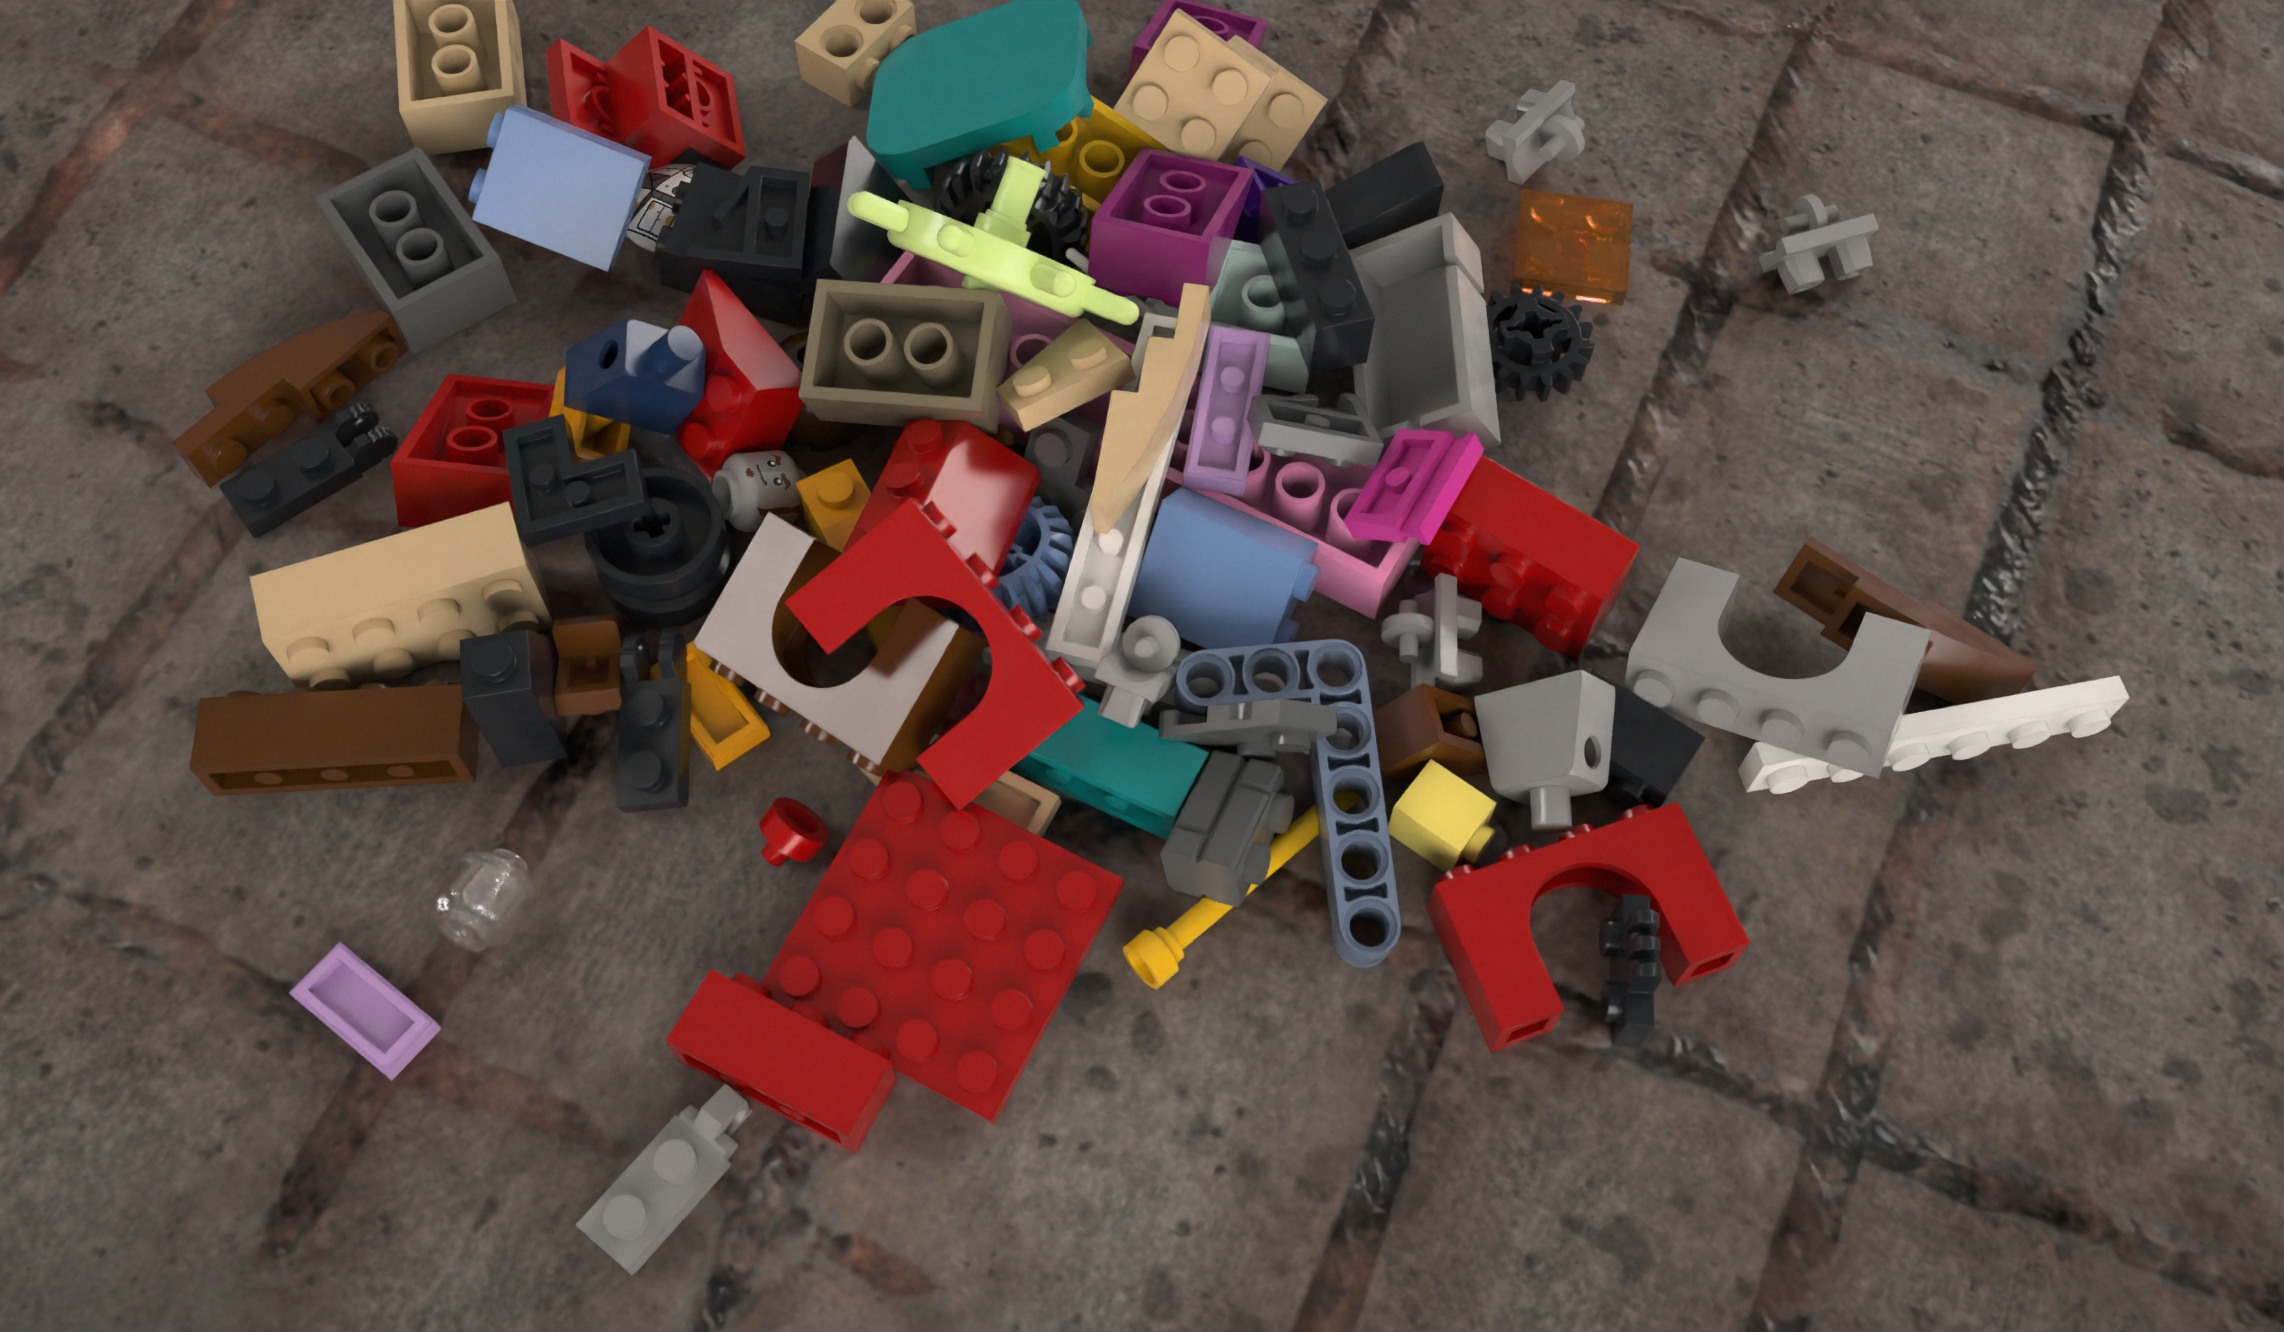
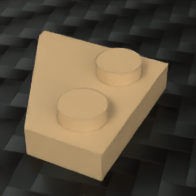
M1083 318L1075 322L996 390L1004 410L1024 432H1027L1136 379L1129 357L1091 322Z

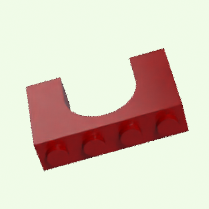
M909 498L784 603L827 654L836 651L889 606L909 597L933 596L946 599L959 605L975 618L988 639L992 654V673L988 689L981 701L971 711L924 748L916 758L917 762L959 811L1084 709V701L1077 693L1085 688L1086 685L1061 655L1053 662L1047 658L1035 643V641L1043 636L1042 631L1019 604L1009 611L992 590L1001 582L982 558L974 552L966 559L949 538L958 530L939 506L931 500L922 507L916 498Z
M1678 801L1656 809L1651 803L1641 804L1621 814L1615 823L1595 829L1593 824H1583L1562 834L1558 838L1557 843L1535 849L1533 844L1521 845L1501 855L1498 863L1475 870L1473 865H1463L1444 873L1438 878L1426 910L1490 1052L1552 1031L1565 1010L1538 953L1530 929L1531 907L1539 899L1551 892L1569 887H1587L1606 892L1619 900L1623 894L1650 896V910L1659 913L1660 929L1654 936L1660 939L1661 955L1659 959L1673 987L1733 966L1751 942Z

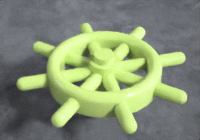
M1012 156L1008 157V164L991 209H987L985 214L979 212L974 227L910 202L899 200L898 204H895L866 191L854 193L848 198L847 209L850 214L887 229L888 240L894 246L965 275L961 287L979 290H1002L1072 318L1079 317L1084 311H1087L1103 319L1112 320L1122 325H1131L1139 317V308L1133 301L1095 286V279L1026 249L1031 233L1026 231L1028 225L1025 223L1041 181L1047 171Z

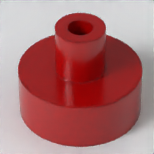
M776 798L759 820L760 830L768 841L762 848L761 854L766 861L777 867H781L789 857L803 862L811 861L829 839V831L822 819L809 807L792 798Z

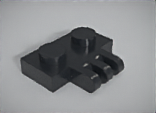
M1623 894L1610 917L1604 916L1601 920L1599 951L1601 957H1610V981H1604L1601 991V1017L1604 1022H1611L1612 1045L1640 1047L1655 1026L1653 993L1661 983L1662 975L1661 966L1655 963L1661 955L1660 939L1654 936L1660 929L1659 913L1650 910V896Z

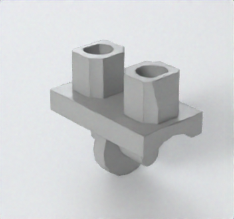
M1560 80L1547 93L1530 88L1518 101L1516 107L1517 122L1515 124L1497 119L1486 130L1485 138L1488 155L1506 162L1508 181L1522 185L1546 161L1556 158L1560 161L1570 162L1575 160L1584 150L1585 140L1581 131L1584 129L1585 124L1580 117L1575 116L1571 106L1572 96L1576 92L1575 83Z
M1813 194L1796 198L1792 207V216L1782 218L1780 222L1781 230L1785 235L1795 232L1796 234L1781 238L1777 241L1775 251L1764 253L1758 257L1763 273L1778 269L1789 295L1813 288L1825 280L1818 258L1828 255L1837 280L1842 281L1863 274L1873 266L1867 238L1879 230L1874 213L1828 225V223L1838 221L1839 210L1836 205L1824 207L1822 201Z
M1439 573L1435 577L1433 589L1427 593L1416 595L1412 600L1401 601L1399 604V614L1391 615L1382 622V641L1388 646L1399 649V660L1401 662L1411 663V689L1424 683L1446 691L1467 693L1483 677L1482 657L1478 653L1457 649V638L1468 641L1478 632L1482 622V602L1457 594L1456 576Z
M1155 615L1140 617L1128 626L1123 635L1122 645L1100 659L1094 678L1104 681L1108 685L1097 712L1098 714L1127 727L1134 728L1139 724L1141 716H1149L1153 713L1157 701L1175 687L1177 669L1181 662L1175 661L1179 654L1181 643L1178 631L1171 622Z

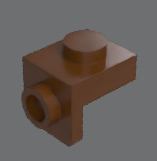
M610 613L555 620L552 633L559 662L553 697L558 716L575 714L598 715L609 710L620 709V703H622L621 683H625L620 667L623 639L617 616Z

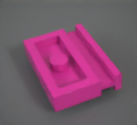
M1399 429L1343 521L1353 538L1405 543L1408 537L1418 538L1419 542L1423 545H1430L1484 452L1478 437L1472 432H1467L1464 438H1454L1451 431Z

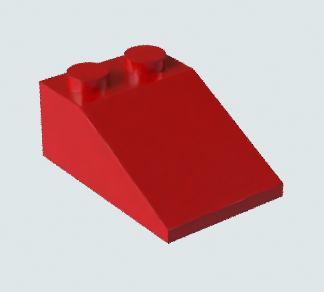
M703 269L678 325L692 329L706 347L704 395L700 403L677 428L675 433L677 443L707 480L713 483L715 473L721 470L724 462L735 453L772 449L780 450L804 403L799 398L802 378L800 369L713 269Z
M448 373L390 462L398 526L419 528L508 501L515 514L502 430L549 418L555 385Z

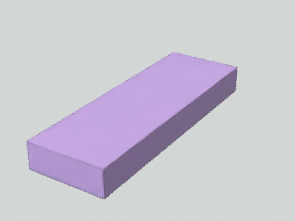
M1211 325L1184 469L1183 487L1244 497L1254 436L1246 417L1253 396L1261 395L1271 333Z

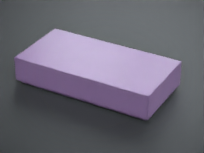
M341 942L289 992L300 1004L391 1081L442 1029L435 1020Z

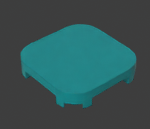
M1015 0L925 31L908 39L892 50L880 63L875 75L866 131L868 148L876 161L893 180H907L914 192L933 188L935 165L978 152L982 148L987 149L1030 134L1039 153L1060 145L1055 132L1072 121L1076 116L1080 115L1082 118H1090L1094 107L1093 100L1086 86L1087 47L1095 45V42L1078 1Z

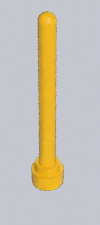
M1342 790L1333 794L1335 805L1344 813L1361 799L1357 793L1350 790ZM1315 804L1291 823L1284 834L1279 833L1272 839L1269 845L1271 850L1270 865L1265 880L1319 835ZM1251 884L1246 896L1259 885ZM1204 896L1168 928L1157 927L1152 932L1143 930L1123 947V954L1134 972L1147 985L1158 989L1179 971L1178 962L1184 958L1183 949L1234 906L1215 902Z

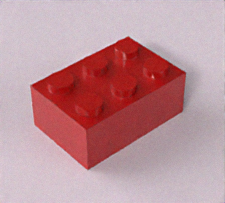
M1481 455L1430 545H1425L1419 567L1427 571L1434 580L1439 573L1456 576L1457 590L1476 601L1482 602V607L1489 614L1501 620H1509L1530 632L1547 649L1563 652L1578 660L1613 610L1641 545L1486 456Z

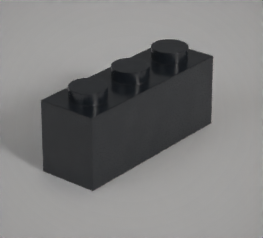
M1314 179L1262 190L1257 239L1309 375L1367 363L1375 315L1320 180Z

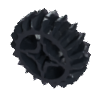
M1004 146L996 153L995 157L983 148L973 159L963 156L960 163L955 166V169H950L949 174L943 178L933 204L934 212L974 227L979 212L985 214L987 209H991L1008 164V157L1011 156L1006 147ZM1027 150L1018 159L1033 164L1047 171L1041 181L1025 223L1028 225L1026 231L1031 233L1026 249L1074 269L1077 265L1066 257V251L1069 248H1074L1079 253L1084 252L1089 237L1087 234L1089 209L1082 206V190L1069 188V173L1053 174L1051 172L1050 159L1041 165L1032 162Z

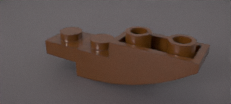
M383 309L353 315L305 331L259 353L204 390L215 408L175 439L172 444L193 474L211 489L226 475L236 471L249 456L272 437L282 433L303 412L320 424L333 412L343 408L356 393L380 373L389 370L408 349L391 315Z
M1810 537L1804 543L1773 591L1777 596L1825 625L1820 635L1848 652L1852 647L1866 612L1932 630L1915 687L1958 705L2019 694L2039 667L1928 597L1924 599L1922 604H1919L1813 537Z

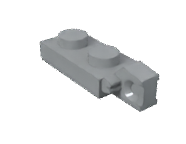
M725 1083L701 1107L700 1111L692 1104L688 1105L680 1113L679 1117L675 1115L577 1222L576 1226L632 1276L731 1166L728 1159L739 1145L730 1136L752 1113V1109L749 1108L747 1101Z

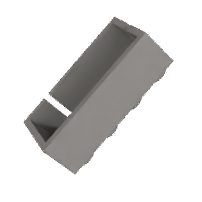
M1452 212L1349 250L1348 252L1375 315L1367 363L1353 365L1355 395L1359 396L1384 444L1378 461L1381 460L1399 429L1451 431L1454 438H1464L1467 432H1472L1476 434L1484 450L1500 445L1501 438L1486 302L1479 294L1484 292L1480 249Z

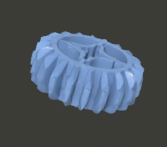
M1040 496L1032 498L998 576L1001 583L992 590L1009 611L1019 604L1032 620L1047 623L1048 609H1057L1077 543L1073 528L1069 526L1067 519H1064V516L1060 514L1056 505L1045 506ZM934 608L980 636L985 634L979 623L966 610Z

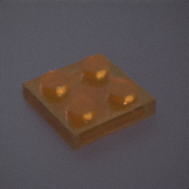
M1522 189L1518 204L1510 290L1512 284H1518L1524 293H1532L1535 285L1540 284L1543 287V295L1553 296L1561 291L1565 293L1564 298L1623 306L1628 292L1633 203Z

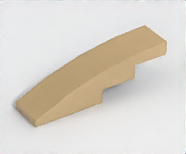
M1184 283L1174 339L1148 336L1138 393L1112 390L1090 502V511L1096 533L1108 534L1147 481L1176 428L1198 372L1211 320L1209 286Z

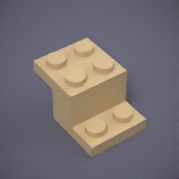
M1178 8L1171 16L1113 110L1176 154L1232 165L1242 155L1279 173L1328 99L1237 34L1226 42Z

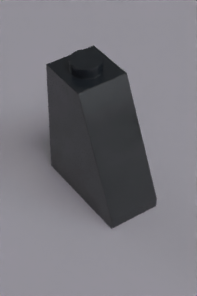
M855 135L821 154L814 162L807 204L801 282H795L812 303H814L817 279L880 283L905 252V250L891 244L888 240L887 229L851 215L847 209L848 198L852 194L862 191L870 192L895 204H898L899 200L914 204Z
M1424 141L1405 147L1325 190L1324 193L1349 251L1438 217L1444 182Z
M528 629L460 640L462 700L503 768L568 758L565 716H558L553 697L559 662L555 641L552 638Z

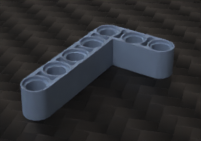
M1338 639L1208 649L1191 653L1182 660L1177 669L1174 694L1177 711L1207 716L1208 706L1241 704L1257 700L1282 698L1337 707V728H1343L1355 737L1357 746L1347 751L1332 747L1326 740V737L1311 741L1309 757L1333 944L1336 953L1341 959L1353 967L1369 968L1378 965L1395 946L1400 936L1401 919L1367 670L1362 653L1355 645ZM1325 667H1335L1347 676L1349 683L1342 687H1330L1320 680L1317 671ZM1263 672L1273 673L1280 677L1284 682L1285 688L1279 692L1267 693L1258 689L1253 683L1252 678ZM1197 678H1209L1216 682L1221 692L1212 698H1199L1191 693L1187 685ZM1342 790L1353 791L1363 799L1366 809L1363 813L1356 815L1346 814L1335 805L1333 794ZM1351 853L1365 856L1372 863L1374 876L1366 880H1356L1348 876L1343 870L1341 858ZM1358 918H1367L1374 921L1381 929L1383 935L1382 944L1367 947L1357 943L1351 935L1349 929L1350 922Z

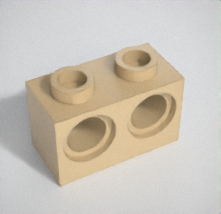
M837 0L794 41L801 80L852 108L865 94L873 91L874 79L880 63L892 50L908 39L918 35L914 4L908 0Z

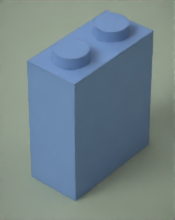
M520 104L508 107L505 115L497 112L492 120L486 139V146L494 148L488 169H478L469 192V201L476 203L472 220L608 272L617 263L652 157Z
M1181 486L1162 500L1126 614L1136 619L1149 615L1163 617L1173 624L1180 638L1206 649L1294 642L1300 624L1291 620L1298 600L1306 602L1317 582L1320 567L1312 564L1319 543Z

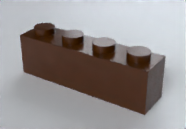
M431 680L423 683L422 686L395 688L383 684L369 683L359 686L356 690L326 691L316 687H300L294 689L291 693L264 695L253 691L238 690L228 693L226 697L200 698L189 769L214 796L475 782L480 728L462 700L461 684L446 680Z

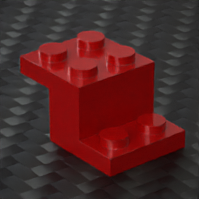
M646 26L606 63L561 38L546 50L553 118L651 156L652 159L648 171L665 167L689 146L700 155L710 157L730 169H733L746 158L733 75L654 28Z

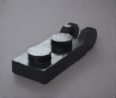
M365 401L363 403L358 402L356 405H351L349 409L345 408L336 413L329 427L327 424L218 487L254 538H259L362 478L363 475L361 473L393 454V451L397 449L396 446L399 444L397 442L398 438L388 427H376V425H379L380 414L370 403L366 404ZM350 445L348 451H346L345 447Z
M678 630L664 631L662 633L659 644L658 663L663 679L650 680L649 644L644 639V635H629L624 637L621 648L620 667L625 683H621L622 703H620L616 807L625 813L687 807L689 799L691 684L687 682L688 661L686 657L688 654L686 640L681 631Z

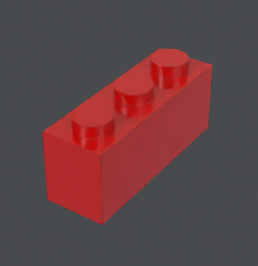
M710 969L665 1040L678 1062L722 1085L726 1083L741 1095L856 1154L897 1083L892 1062L887 1059L889 1056L887 1049L865 1035L853 1033L849 1040L827 1029L830 1024L823 1015L804 1004L795 1002L791 1009L780 1005L768 998L771 993L764 985L745 974L736 972L732 979Z

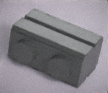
M1216 750L1212 754L1210 753L1160 853L1167 884L1173 891L1200 898L1202 895H1206L1209 900L1238 907L1240 904L1242 905L1251 884L1261 885L1270 865L1271 850L1269 845L1275 832L1284 834L1288 830L1294 811V798L1292 795L1287 794L1284 770L1279 765L1250 759L1249 762H1246L1242 756Z

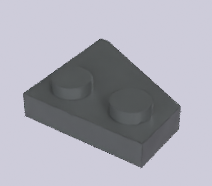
M1342 393L1337 407L1317 408L1319 398L1313 394H1300L1291 397L1278 395L1253 396L1246 419L1256 444L1260 445L1264 450L1283 457L1294 456L1296 452L1319 456L1323 461L1342 468L1353 467L1355 463L1373 467L1377 466L1384 444L1358 395Z
M1282 698L1257 700L1241 704L1208 706L1207 716L1188 714L1177 710H1165L1160 712L1159 738L1236 749V755L1242 756L1244 761H1250V759L1264 762L1276 759L1277 751H1307L1310 749L1311 741L1337 734V707Z

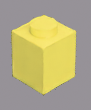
M1430 759L1394 805L1388 824V831L1391 836L1446 873L1458 867L1464 858L1474 864L1483 854L1496 833L1488 824L1497 803Z

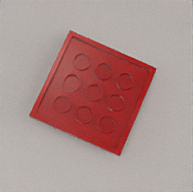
M887 769L761 981V984L770 991L769 999L788 1009H791L795 1002L814 1009L829 1021L830 1024L827 1029L849 1040L853 1033H859L878 1042L889 1052L887 1059L892 1062L894 1071L995 1125L1125 887L1124 879L971 801L958 811L936 783L908 769H905L902 774Z

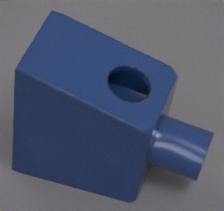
M623 319L566 351L564 407L670 436L703 398L706 347L698 335L686 326L677 325L668 330L635 319Z

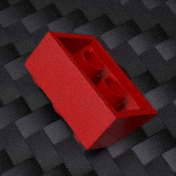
M908 420L842 551L844 553L909 498H916L922 507L933 500L958 530L949 538L966 559L976 552L998 578L1042 478L1040 470L965 420ZM913 597L932 608L965 610L959 605L939 597ZM909 598L899 600L891 606L904 607Z

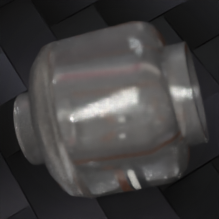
M501 848L494 849L492 852L486 850L468 851L459 858L433 898V908L439 919L438 928L441 933L456 945L472 951H483L487 947H500L508 943L515 936L536 902L537 888L532 877L527 873L528 866L525 861L517 854Z

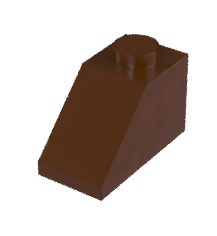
M1422 683L1372 711L1382 776L1411 784L1430 759L1459 778L1489 773L1474 700Z

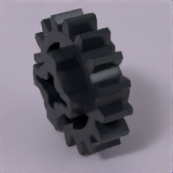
M1512 284L1509 297L1507 298L1496 290L1490 293L1486 311L1493 375L1496 379L1495 393L1500 394L1507 387L1515 389L1516 400L1523 401L1527 391H1535L1539 400L1544 402L1548 399L1551 387L1565 395L1569 392L1572 380L1581 382L1591 359L1595 342L1589 340L1593 329L1592 322H1578L1583 309L1579 304L1568 308L1564 307L1562 302L1565 293L1559 291L1550 299L1543 296V287L1540 284L1535 285L1532 294H1524L1518 284Z

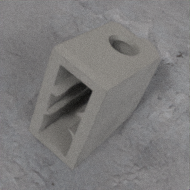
M1582 669L1474 697L1491 786L1497 794L1523 805H1531L1532 830L1537 833L1558 834L1572 829L1570 797L1602 791L1608 783L1616 697L1615 687Z

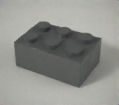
M420 146L314 197L336 243L381 309L391 315L403 341L413 355L517 302L500 257Z

